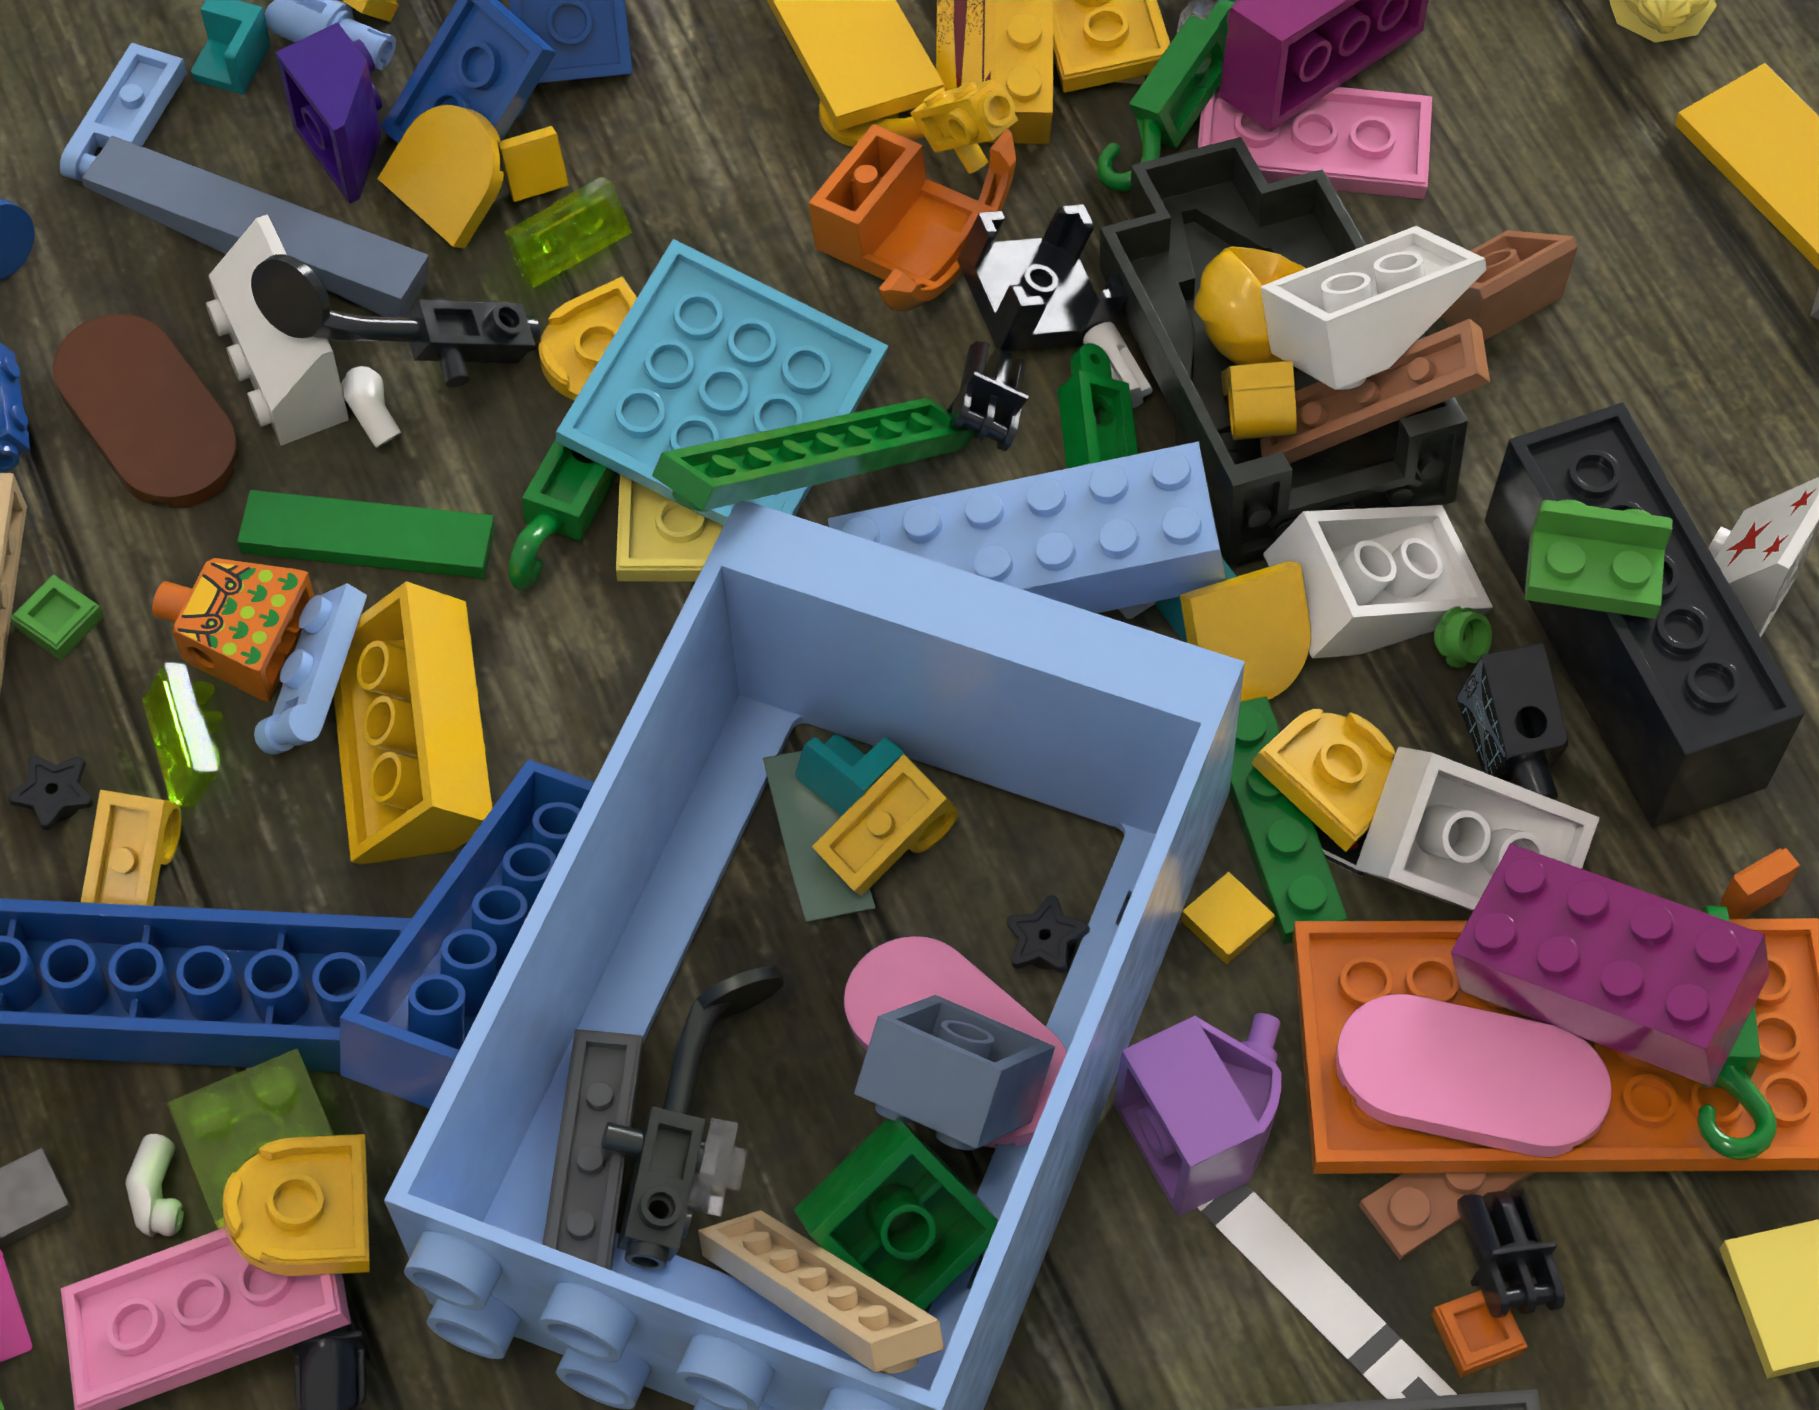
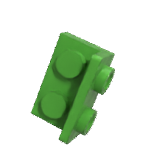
M1576 500L1541 501L1530 533L1524 600L1656 619L1661 607L1664 554L1672 533V519L1651 515L1639 509L1621 511L1586 506L1584 503Z

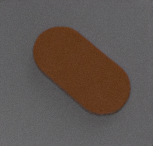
M109 314L81 324L65 337L57 349L53 362L54 380L60 396L124 487L134 497L154 505L153 501L159 503H169L170 508L190 507L215 496L228 484L234 473L233 465L236 462V455L238 458L239 444L233 424L168 335L158 325L136 315Z

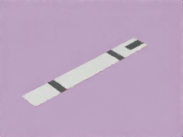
M1247 1184L1197 1207L1386 1399L1457 1395Z

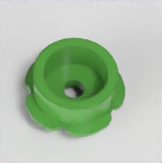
M1454 606L1446 611L1436 625L1434 632L1436 648L1441 655L1446 656L1447 664L1454 668L1464 667L1467 665V662L1477 663L1481 655H1486L1489 652L1492 642L1491 625L1483 614L1476 613L1469 607L1462 609L1460 606Z

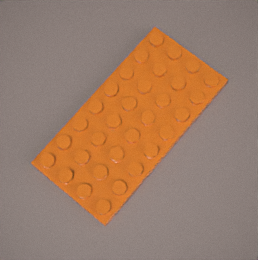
M1819 918L1729 919L1731 923L1765 934L1769 976L1754 1004L1761 1058L1751 1080L1772 1107L1777 1120V1131L1769 1149L1755 1158L1745 1160L1724 1157L1713 1150L1701 1136L1697 1124L1699 1108L1705 1104H1710L1716 1110V1125L1724 1134L1734 1138H1744L1753 1133L1755 1124L1752 1117L1740 1102L1725 1089L1702 1087L1700 1082L1583 1037L1581 1038L1592 1046L1607 1068L1611 1082V1101L1599 1131L1588 1141L1586 1139L1582 1144L1574 1146L1570 1152L1554 1157L1531 1156L1398 1127L1368 1116L1355 1104L1356 1098L1349 1093L1346 1085L1343 1088L1335 1067L1336 1050L1341 1031L1348 1018L1365 1003L1383 996L1405 994L1536 1022L1541 1021L1461 991L1451 951L1468 920L1295 921L1292 941L1313 1174L1819 1170Z

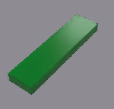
M250 490L237 543L240 553L485 579L496 526L494 515Z

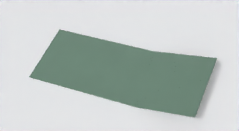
M802 751L764 757L763 761L805 921L808 922L876 908L870 888L862 896L854 892L812 848L842 815L794 777Z

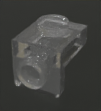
M711 1118L707 1141H701L700 1144L705 1146L700 1171L699 1173H694L687 1210L721 1216L726 1188L740 1191L748 1150L735 1147L739 1123Z

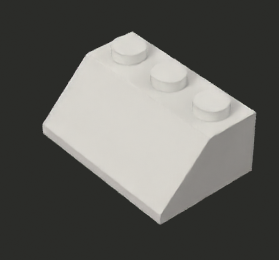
M267 214L253 221L209 274L215 299L206 302V307L218 336L229 333L234 345L226 347L238 380L243 381L250 378L255 390L248 392L247 395L260 427L271 424L280 445H284L348 421L349 417L333 350L328 340L316 337L294 338L282 333L268 322L254 300L251 278L256 266L272 255H287Z

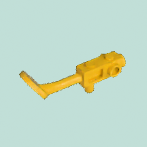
M994 79L979 83L969 81L959 88L947 91L944 88L938 89L927 96L924 102L910 113L911 117L898 118L899 113L840 131H837L821 100L819 103V119L822 127L829 136L844 145L854 147L872 124H875L910 140L926 138L935 153L954 149L968 174L976 172L988 163V159L978 143L994 140L1018 121L1012 97Z

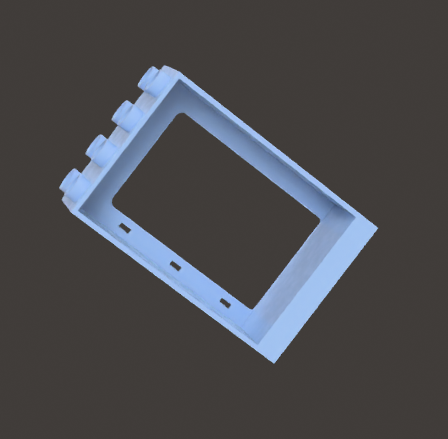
M750 501L736 503L384 1199L409 1257L404 1274L413 1284L424 1291L429 1304L434 1305L426 1320L429 1328L451 1344L473 1354L491 1359L504 1358L514 1336L562 1354L563 1357L556 1370V1374L562 1382L590 1399L620 1409L634 1408L645 1386L695 1406L693 1410H984L1116 1079L1122 1050L1129 1046L1229 795L1245 661ZM804 723L872 746L878 744L886 736L905 752L904 755L908 758L1116 827L1124 833V839L1089 921L1090 931L1082 938L1046 1026L1062 1042L1067 1054L1030 1144L1015 1147L1014 1143L1007 1145L997 1144V1148L977 1193V1196L999 1220L988 1248L931 1304L928 1314L937 1318L940 1322L944 1349L919 1357V1362L915 1367L894 1374L873 1372L731 1275L675 1255L671 1261H667L666 1267L660 1270L643 1269L627 1263L624 1259L626 1250L617 1248L619 1233L616 1236L612 1271L542 1245L575 1029L642 1035L644 1043L768 783L763 758L781 755L793 728Z

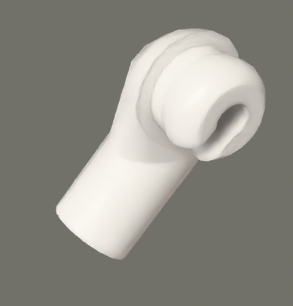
M365 366L350 369L341 383L344 399L375 448H378L398 436L401 431L385 406L384 386L381 376L376 371Z
M149 1134L142 1139L127 1175L125 1185L135 1226L142 1233L150 1237H154L156 1233L170 1237L180 1230L184 1212L181 1210L183 1205L179 1200L174 1198L163 1199L162 1182L174 1155L175 1146L170 1139L159 1134Z

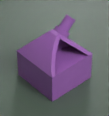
M1257 1013L1254 1015L1247 1041L1243 1042L1233 1039L1200 1018L1193 1016L1122 1050L1113 1105L1178 1217L1249 1183L1262 1158L1281 1093V1071L1276 1065L1278 1054L1273 1049L1280 1021L1270 1014Z

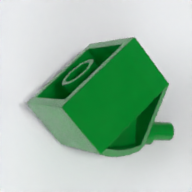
M887 1118L793 1209L808 1234L823 1249L922 1310H925L988 1248L999 1221L988 1206L900 1118H897L895 1121Z

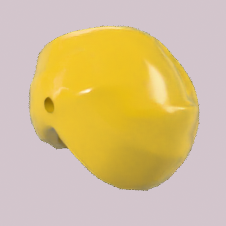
M1232 246L1225 248L1203 270L1200 288L1194 301V309L1201 318L1205 332L1215 348L1236 365L1283 362L1284 360L1271 354L1261 286L1306 268L1290 261L1281 254L1253 248Z

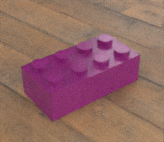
M1238 0L1230 7L1227 18L1228 32L1225 56L1222 61L1223 73L1220 98L1268 131H1272L1424 30L1429 0Z
M1511 843L1451 951L1461 991L1543 1023L1554 1025L1564 1031L1710 1087L1714 1086L1769 976L1765 934Z

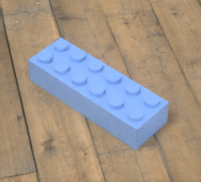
M1199 441L828 518L830 528L1093 613L1180 597V594L1226 580Z

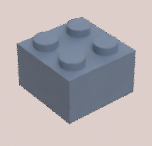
M933 995L877 1017L854 1094L875 1103V1110L888 1119L895 1121L897 1118H900L904 1123L916 1121L936 1130V1138L942 1143L956 1149L974 1150L1032 1122L1055 1046L940 996Z

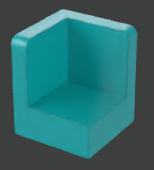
M205 0L200 10L208 40L191 69L193 80L244 95L271 46L263 7L239 0Z
M839 734L833 735L825 744L818 738L812 737L803 747L794 777L839 814L843 815L905 752L886 736L866 755Z

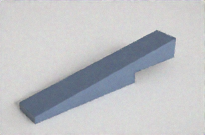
M113 135L82 177L84 187L224 254L229 252L256 218L268 214L286 254L305 263L318 276L326 290L383 317H404L427 282L428 254Z

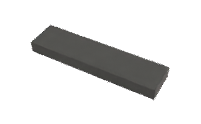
M575 1029L542 1245L612 1271L628 1155L601 1149V1143L607 1122L632 1128L643 1051L642 1035Z

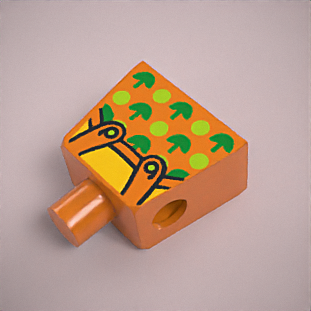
M213 558L205 563L193 588L163 581L155 593L152 613L154 617L175 623L173 635L181 658L185 662L260 700L270 702L280 681L281 669L287 658L295 651L302 631L299 627L300 615L305 605L314 597V592L309 574L306 571Z

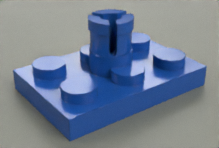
M457 0L381 128L399 144L408 127L419 115L433 107L453 105L471 109L482 114L494 126L499 134L500 141H502L515 119L524 113L528 98L557 52L498 0Z
M509 0L510 11L557 52L538 83L633 74L625 0Z

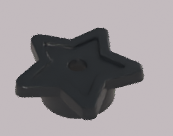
M37 755L31 756L28 760V780L9 794L10 805L32 809L43 830H50L56 822L70 818L78 809L90 808L93 805V800L80 786L86 762L81 757H75L55 765ZM55 785L58 787L57 792L54 794L47 793V789L50 786Z
M1054 895L1048 896L1034 914L1009 916L1006 921L1007 926L1018 939L1011 959L1012 966L1019 969L1032 964L1041 969H1055L1061 973L1068 970V960L1074 953L1076 941L1089 933V925L1085 921L1065 917L1060 902ZM1043 932L1051 933L1050 938L1047 940H1041L1040 935Z

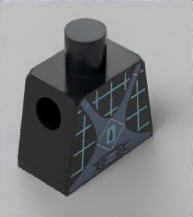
M1539 643L1481 655L1457 694L1456 699L1482 771L1504 781H1513V784L1555 800L1558 797V793L1550 770L1568 747V736L1544 644Z

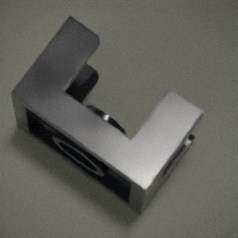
M1084 205L1059 207L1043 238L995 242L1006 218L1004 213L997 211L978 214L957 261L997 349L1016 351L1084 344L1083 338L1091 328L1104 322L1113 323L1127 298L1117 275L1110 276L1104 290L1097 297L1079 259L1093 232V222Z

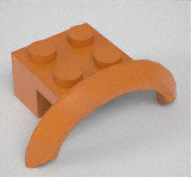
M872 124L808 202L815 249L885 280L879 287L882 302L894 311L907 312L936 298L963 273L957 259L978 214L1002 211L1016 166V155L1011 131L1006 129L990 148L988 172L979 199L975 200L926 178L923 145Z

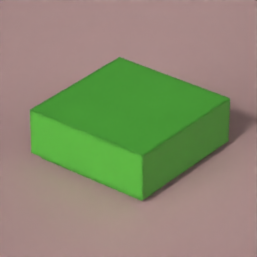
M54 574L10 617L17 631L61 661L104 618L98 604Z

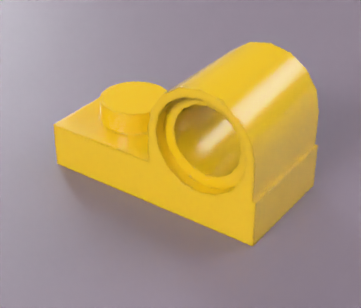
M1293 361L1229 366L1221 372L1223 396H1228L1233 440L1296 435L1297 414Z
M903 754L828 829L812 848L854 892L862 896L908 849L914 853H921L939 842L952 828L959 812L953 805V802Z
M100 790L81 902L154 906L161 864L167 865L171 862L178 846L182 823L180 806L168 800Z

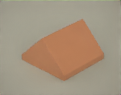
M1507 230L1472 249L1471 252L1485 258L1487 270L1440 317L1449 327L1471 319L1482 328L1485 341L1563 297L1578 249L1575 237Z

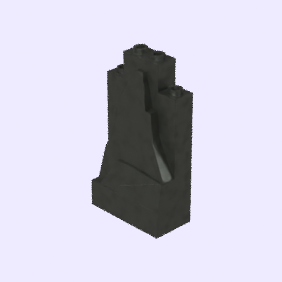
M1242 137L1131 165L1130 208L1135 219L1101 227L1100 271L1106 283L1110 276L1117 275L1124 287L1127 298L1120 311L1176 419L1175 446L1199 441L1220 550L1228 566L1264 556L1263 553L1303 511L1431 506L1455 502L1468 420L1455 397L1290 464L1284 452L1262 457L1260 438L1233 440L1228 396H1223L1221 372L1229 366H1236V364L1228 360L1215 348L1205 332L1201 318L1194 309V301L1200 288L1203 270L1225 248L1232 246L1281 254L1306 269L1366 246L1323 169L1267 184ZM1293 366L1295 391L1319 382V380Z

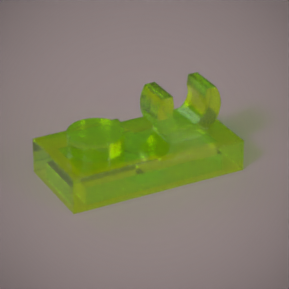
M601 176L504 232L525 283L534 288L632 233L612 181Z
M164 663L142 698L170 801L177 803L179 806H196L219 772V751L217 746L210 742L209 734L216 730L223 719V715L220 711H204L197 706L207 705L215 692L214 684L205 681L191 683L185 663Z

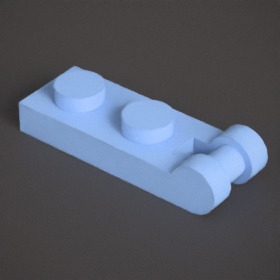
M131 43L65 147L60 160V173L62 176L82 181V177L97 157L94 156L97 148H103L112 135L143 146L187 74L183 58Z
M348 583L322 595L314 596L302 610L299 618V627L302 631L295 651L287 658L281 669L280 681L283 685L273 714L258 722L255 727V741L258 747L266 754L278 755L290 750L294 745H303L311 742L322 731L367 598L366 594Z

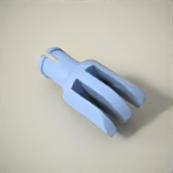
M274 0L268 5L264 13L267 27L273 33L295 43L338 22L353 42L360 39L365 44L374 61L375 68L383 70V66L386 67L390 63L395 52V36L382 33L354 20L351 6L338 0Z

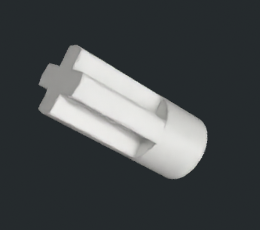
M1104 322L1094 326L1085 334L1083 338L1084 344L1094 343L1100 346L1108 355L1112 379L1129 383L1132 408L1141 405L1143 397L1151 394L1153 389L1115 325L1111 322Z

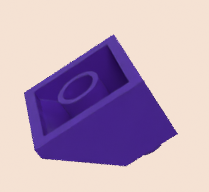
M337 22L277 51L276 56L293 128L348 203L351 204L361 197L381 138L377 111L382 109L383 106L381 98L370 79V73L375 71V64L370 52L360 39L353 42Z

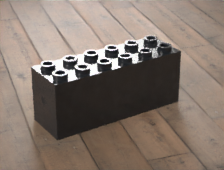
M1624 402L1509 439L1484 521L1524 594L1530 533L1540 503L1543 500H1576L1584 503L1586 506L1621 511L1639 509L1651 515L1671 518L1673 521L1672 533L1665 548L1662 600L1656 619L1528 600L1652 828L1767 788L1805 713Z

